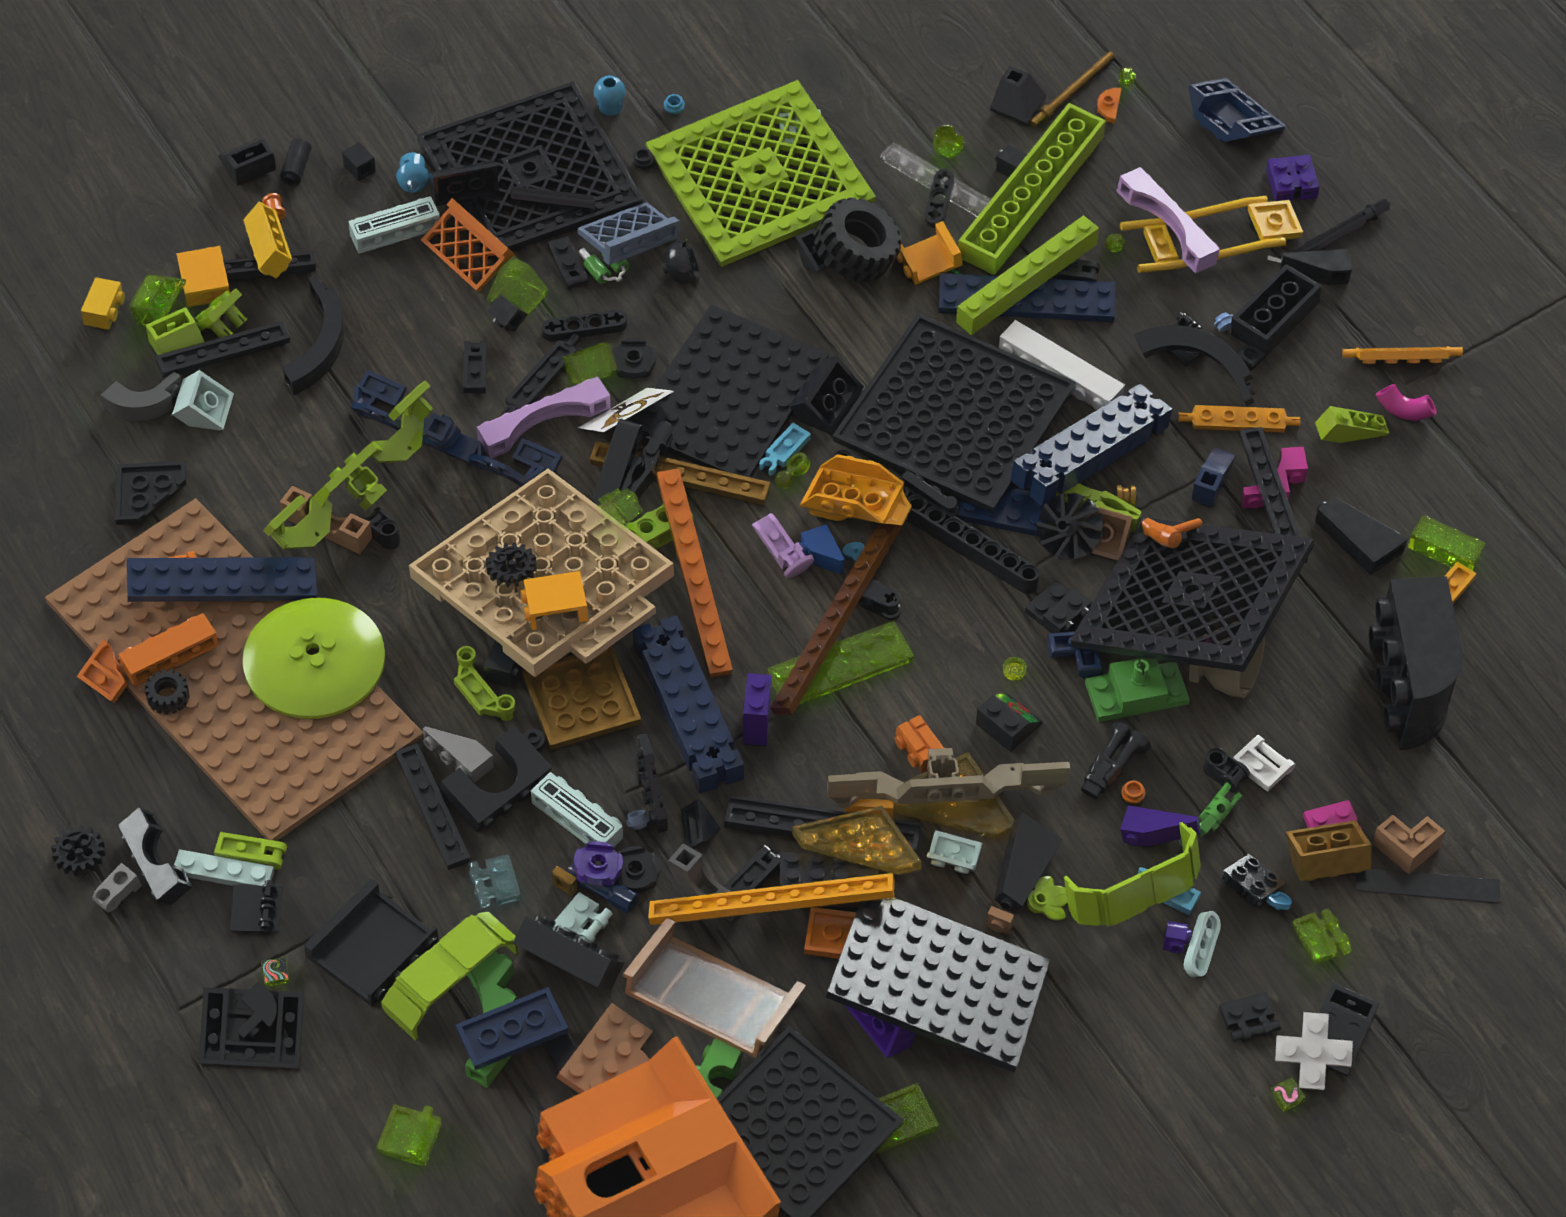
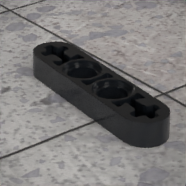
M611 310L549 319L542 324V336L547 341H560L570 339L573 334L581 338L621 332L627 327V315L621 310ZM599 321L601 325L599 327H592L590 323ZM571 324L580 326L577 330H570L568 328Z

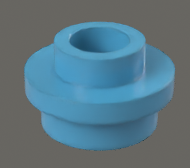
M671 94L664 101V109L670 114L681 113L685 108V102L680 95Z

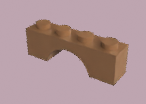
M291 486L281 499L280 507L282 511L300 495L307 500L287 519L297 525L309 514L310 499L313 496ZM352 513L347 517H338L331 514L330 532L324 538L361 554L372 539L371 524L369 521Z

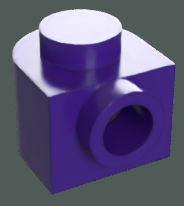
M1167 921L1163 950H1168L1172 953L1183 952L1184 944H1189L1191 930L1187 929V924Z

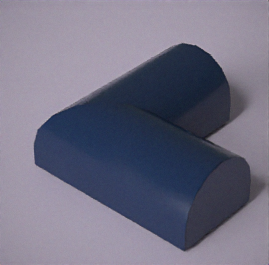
M1075 632L1048 634L1047 650L1050 658L1075 656L1078 674L1082 679L1096 677L1101 674L1102 664L1099 651L1073 648L1071 646L1070 640Z

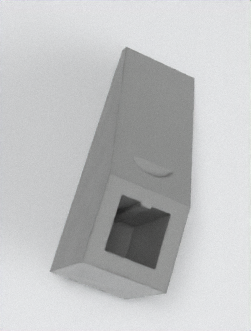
M426 726L423 728V742L426 747L431 751L435 750L446 765L450 764L455 770L460 767L473 783L477 782L494 768L493 755L477 740Z

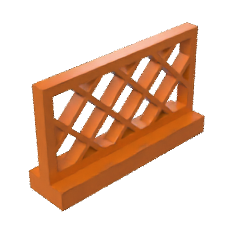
M452 198L446 204L449 207L447 211L425 234L421 241L477 292H480L508 260L512 262L516 255ZM453 216L455 218V227L446 228V221ZM469 230V240L460 241V231ZM455 232V242L445 243L446 233ZM435 234H441L440 244H431L429 241ZM483 243V252L474 253V244ZM469 244V254L459 255L460 245ZM455 246V256L446 257L445 247ZM496 255L500 258L493 266H488V256ZM483 257V267L473 268V258ZM469 259L468 269L460 270L459 260ZM483 272V278L476 285L473 282V273Z

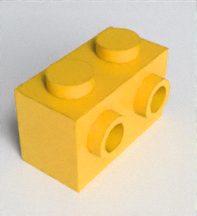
M95 277L81 309L84 325L110 329L112 322H115L117 319L119 306L125 300V292L122 291L121 282Z

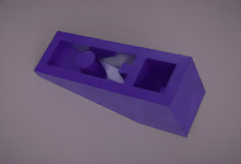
M1128 806L1120 831L1123 843L1131 846L1140 845L1147 847L1181 839L1180 822H1183L1188 828L1191 827L1197 835H1200L1199 819L1195 816Z

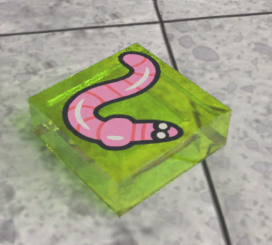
M1293 1078L1270 1089V1093L1283 1112L1304 1102L1306 1098Z

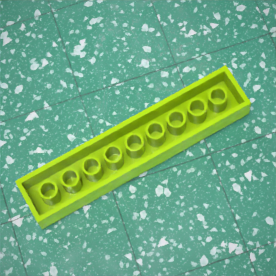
M1068 103L959 239L958 248L961 252L962 260L995 276L1104 138L1106 120Z

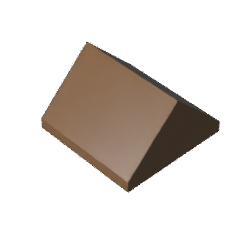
M1097 507L1098 512L1087 515L1084 519L1102 513L1103 530L1099 531L1082 526L1086 529L1104 533L1100 543L1093 549L1092 553L1119 560L1130 537L1133 517Z

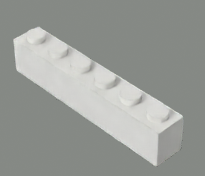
M1016 320L1000 336V349L1075 381L1076 388L1072 394L1077 399L1090 404L1096 410L1117 397L1124 395L1125 385Z

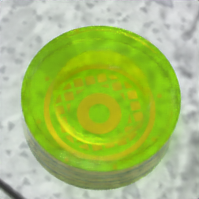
M1019 657L1006 659L1003 664L1004 676L1012 681L1021 680L1026 674L1027 666L1025 661Z

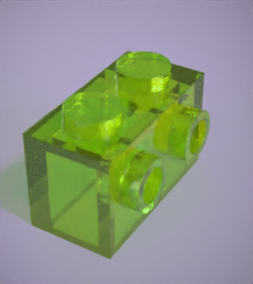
M604 342L562 357L570 382L574 384H580L587 379L599 376V379L612 375L611 371L617 369L610 345Z
M628 488L622 491L616 489L598 499L600 504L597 506L622 525L627 524L643 512L638 503L637 496Z

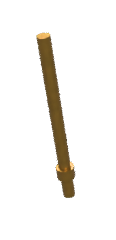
M1109 51L1049 105H1044L1038 111L1039 113L1030 120V125L1036 127L1043 120L1049 119L1054 114V110L1115 58L1114 53Z

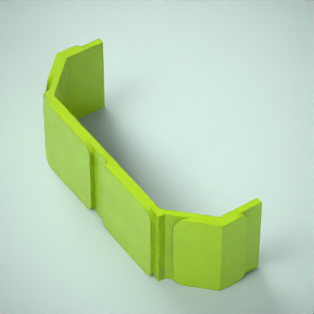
M1180 822L1182 854L1105 890L1079 888L1068 876H1065L1064 883L1068 909L1074 920L1082 925L1098 926L1102 924L1107 927L1116 925L1144 912L1150 906L1161 904L1191 889L1194 886L1193 879L1197 878L1201 867L1197 833L1191 827L1188 828L1183 822Z
M489 912L478 913L477 916L470 915L446 934L434 947L426 951L401 972L381 1002L383 1010L416 1041L418 1039L417 1026L429 1007L499 947L507 946L515 955L518 954V945L513 943L516 936Z

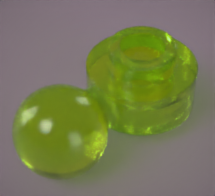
M797 453L790 457L786 465L787 470L776 474V485L782 489L788 488L793 482V476L804 475L811 465L808 457L804 453Z

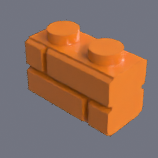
M920 715L910 719L909 722L902 723L896 728L895 743L900 750L904 749L908 754L907 758L913 768L917 767L921 773L928 771V749L944 748Z

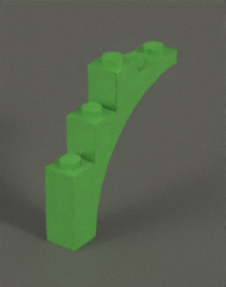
M493 952L467 974L478 992L483 1013L517 1000V996L512 990L504 988L514 975L513 962L505 954ZM511 1056L478 1070L474 1069L469 1058L465 1064L466 1076L488 1088Z

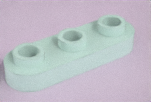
M1214 911L1202 912L1197 918L1184 960V969L1190 977H1200L1207 973L1221 928L1219 916Z

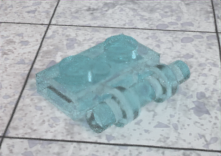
M509 854L486 859L485 869L479 868L477 861L469 863V877L474 882V894L476 900H479L481 907L489 906V899L494 897L496 898L497 905L521 900V893ZM490 879L492 887H485L483 880Z

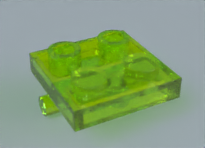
M394 1104L376 1147L377 1153L425 1166L440 1130L442 1118L432 1115L434 1109L430 1106H424L423 1111L420 1112Z

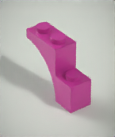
M1304 447L1281 448L1277 471L1287 499H1289L1290 494L1288 483L1296 484L1306 480L1308 466ZM1256 485L1243 487L1241 497L1242 508L1264 507Z

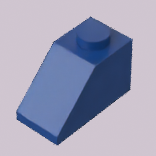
M827 524L801 533V542L799 544L803 548L805 556L813 555L814 562L812 565L839 574L844 573L845 559Z

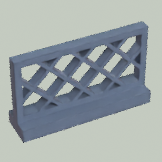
M645 202L579 227L578 234L604 254V262L611 265L678 239L679 220L674 216L671 218L665 217ZM646 211L649 214H641V212ZM627 218V219H634V220H633V221H628V220H622V219ZM637 220H643V221H649V223L636 222V221H637ZM606 225H613V226H616V228H614V227H606ZM620 226H621V227H629V228H632V229H631V230H630V229H622V228H619V227H620ZM589 232H599V234H592ZM602 233L615 234V235H614V236H608V235H602Z

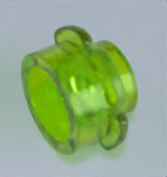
M1123 67L1121 69L1119 84L1128 87L1129 84L1134 83L1136 73L1133 72L1132 67Z
M1111 234L1105 238L1106 243L1104 246L1111 252H1118L1122 250L1126 241L1121 234Z

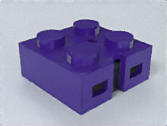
M1310 155L1268 159L1266 172L1275 201H1293V198L1305 200L1318 197L1320 187Z

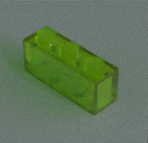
M1422 515L1411 534L1408 548L1450 567H1453L1458 561L1474 571L1483 555L1486 543L1476 537L1462 533L1456 528L1442 524L1436 519Z

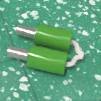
M585 248L579 250V254L585 260L583 263L584 267L599 284L612 280L619 282L622 280L621 276L628 270L630 265L626 259L611 264L612 269L619 274L618 278L611 277V272L596 255H590Z

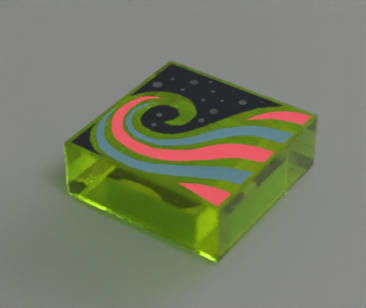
M286 957L261 961L265 987L290 983Z

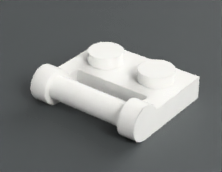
M1257 735L1233 758L1242 762L1250 771L1249 778L1268 792L1285 775L1291 773L1296 764L1290 759L1286 760L1264 742V738ZM1256 750H1260L1263 754H1265L1277 765H1279L1280 768L1276 767L1273 763H1271L1268 759H1266Z

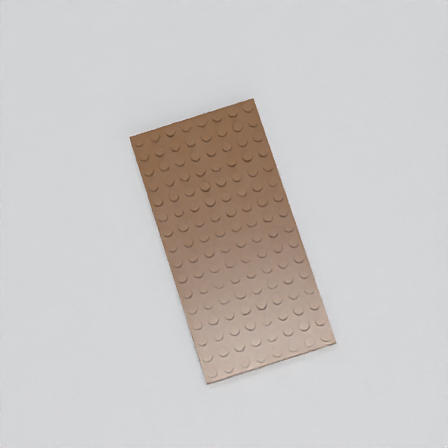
M195 498L47 595L45 599L48 605L93 653L103 639L110 643L120 667L121 663L118 654L125 649L134 647L149 637L161 634L168 628L187 621L190 617L204 613L216 631L219 646L172 669L174 673L178 671L181 673V676L184 675L188 684L190 696L187 705L183 704L184 709L181 711L177 709L175 714L169 712V715H165L164 712L159 714L156 710L153 711L146 699V682L134 687L122 669L128 682L126 689L267 840L278 841L396 758L395 751L416 744L424 738L423 731L378 685L355 707L338 715L320 719H299L280 714L264 705L253 694L248 686L243 670V652L246 641L251 631L261 619L276 608L293 601L127 602L126 558H168L186 555L190 551H195L196 558L253 557ZM315 648L307 651L309 655H314L319 652V650ZM167 687L160 690L158 695L168 697L177 690Z

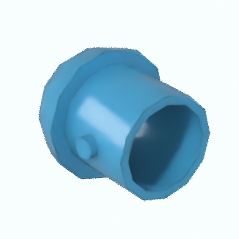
M605 76L599 79L594 87V97L598 100V110L607 116H614L621 112L623 109V98L626 95L625 85L619 78L614 76Z
M406 153L400 159L396 179L398 185L404 191L410 193L419 192L425 188L429 180V173L425 168V160L418 153Z

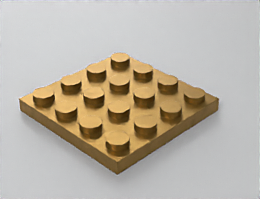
M612 646L587 664L577 656L571 655L559 659L536 677L522 669L523 679L550 750L641 724V717Z

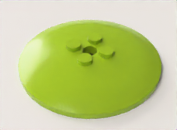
M329 598L301 599L276 608L254 627L246 641L243 652L244 675L253 694L270 709L299 719L327 718L355 707L374 690L381 678L385 664L384 642L375 623L355 606ZM313 648L319 650V652L314 655H309L307 653L308 650Z

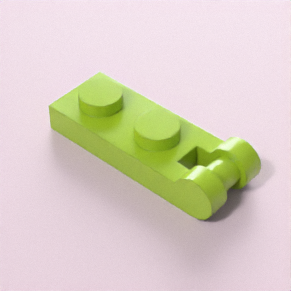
M220 832L214 855L274 866V870H279L283 863L281 858L286 853L287 845L279 841ZM266 851H272L273 854L266 855Z

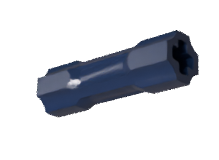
M572 863L568 867L567 872L577 878ZM577 879V886L586 888L625 913H630L638 900V894L623 885L616 883L611 886L581 883Z

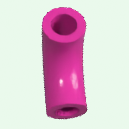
M1395 384L1387 386L1376 394L1379 402L1390 414L1403 420L1418 421L1430 418L1437 413L1429 395L1416 399L1407 398L1401 394Z

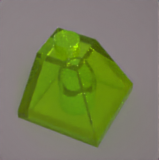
M512 256L499 270L488 294L487 301L492 303L502 294L529 314L549 293V289L530 265Z

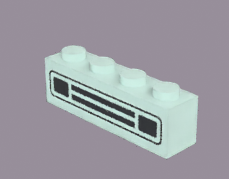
M431 196L348 221L350 236L358 254L425 234L440 219V215Z
M550 772L531 790L532 804L585 844L601 841L615 847L623 839V826L617 818L607 815L598 804H593L587 800L581 791L574 790L568 786L562 777H556Z

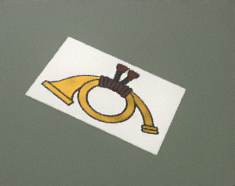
M647 387L578 428L605 432L617 425L619 419L625 420L674 391Z

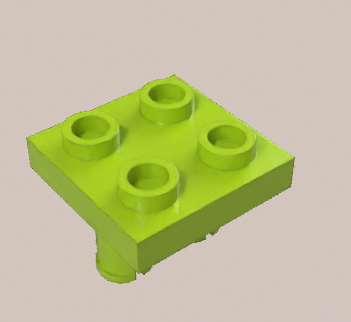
M234 289L230 293L226 290L223 294L216 297L209 304L210 306L195 318L199 331L210 328L219 338L232 335L233 332L220 320V316L225 314L236 328H239L247 320L234 305L235 301L242 294L237 289Z

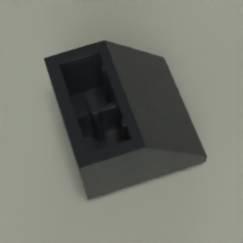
M265 139L252 140L218 155V158L237 186L276 170L274 152Z

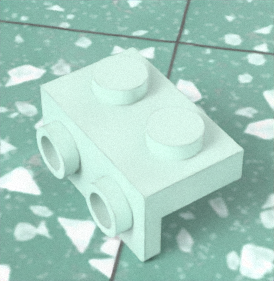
M935 830L930 851L926 857L931 860L932 865L945 868V865L948 864L955 866L954 871L968 874L969 870L973 872L976 870L982 843Z

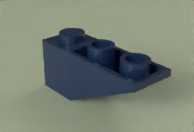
M1217 448L1213 449L1197 476L1191 500L1210 507L1214 506L1236 457L1235 454Z

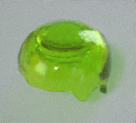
M942 125L937 127L933 135L934 150L939 155L947 158L960 155L965 147L963 135H957L953 126Z

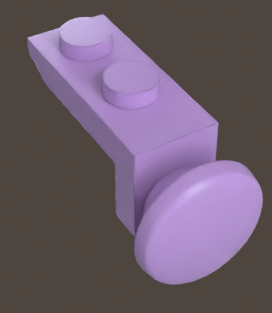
M772 513L752 524V527L783 570L788 567L784 572L786 578L800 575L813 564V555H804L803 548L799 542L793 543Z

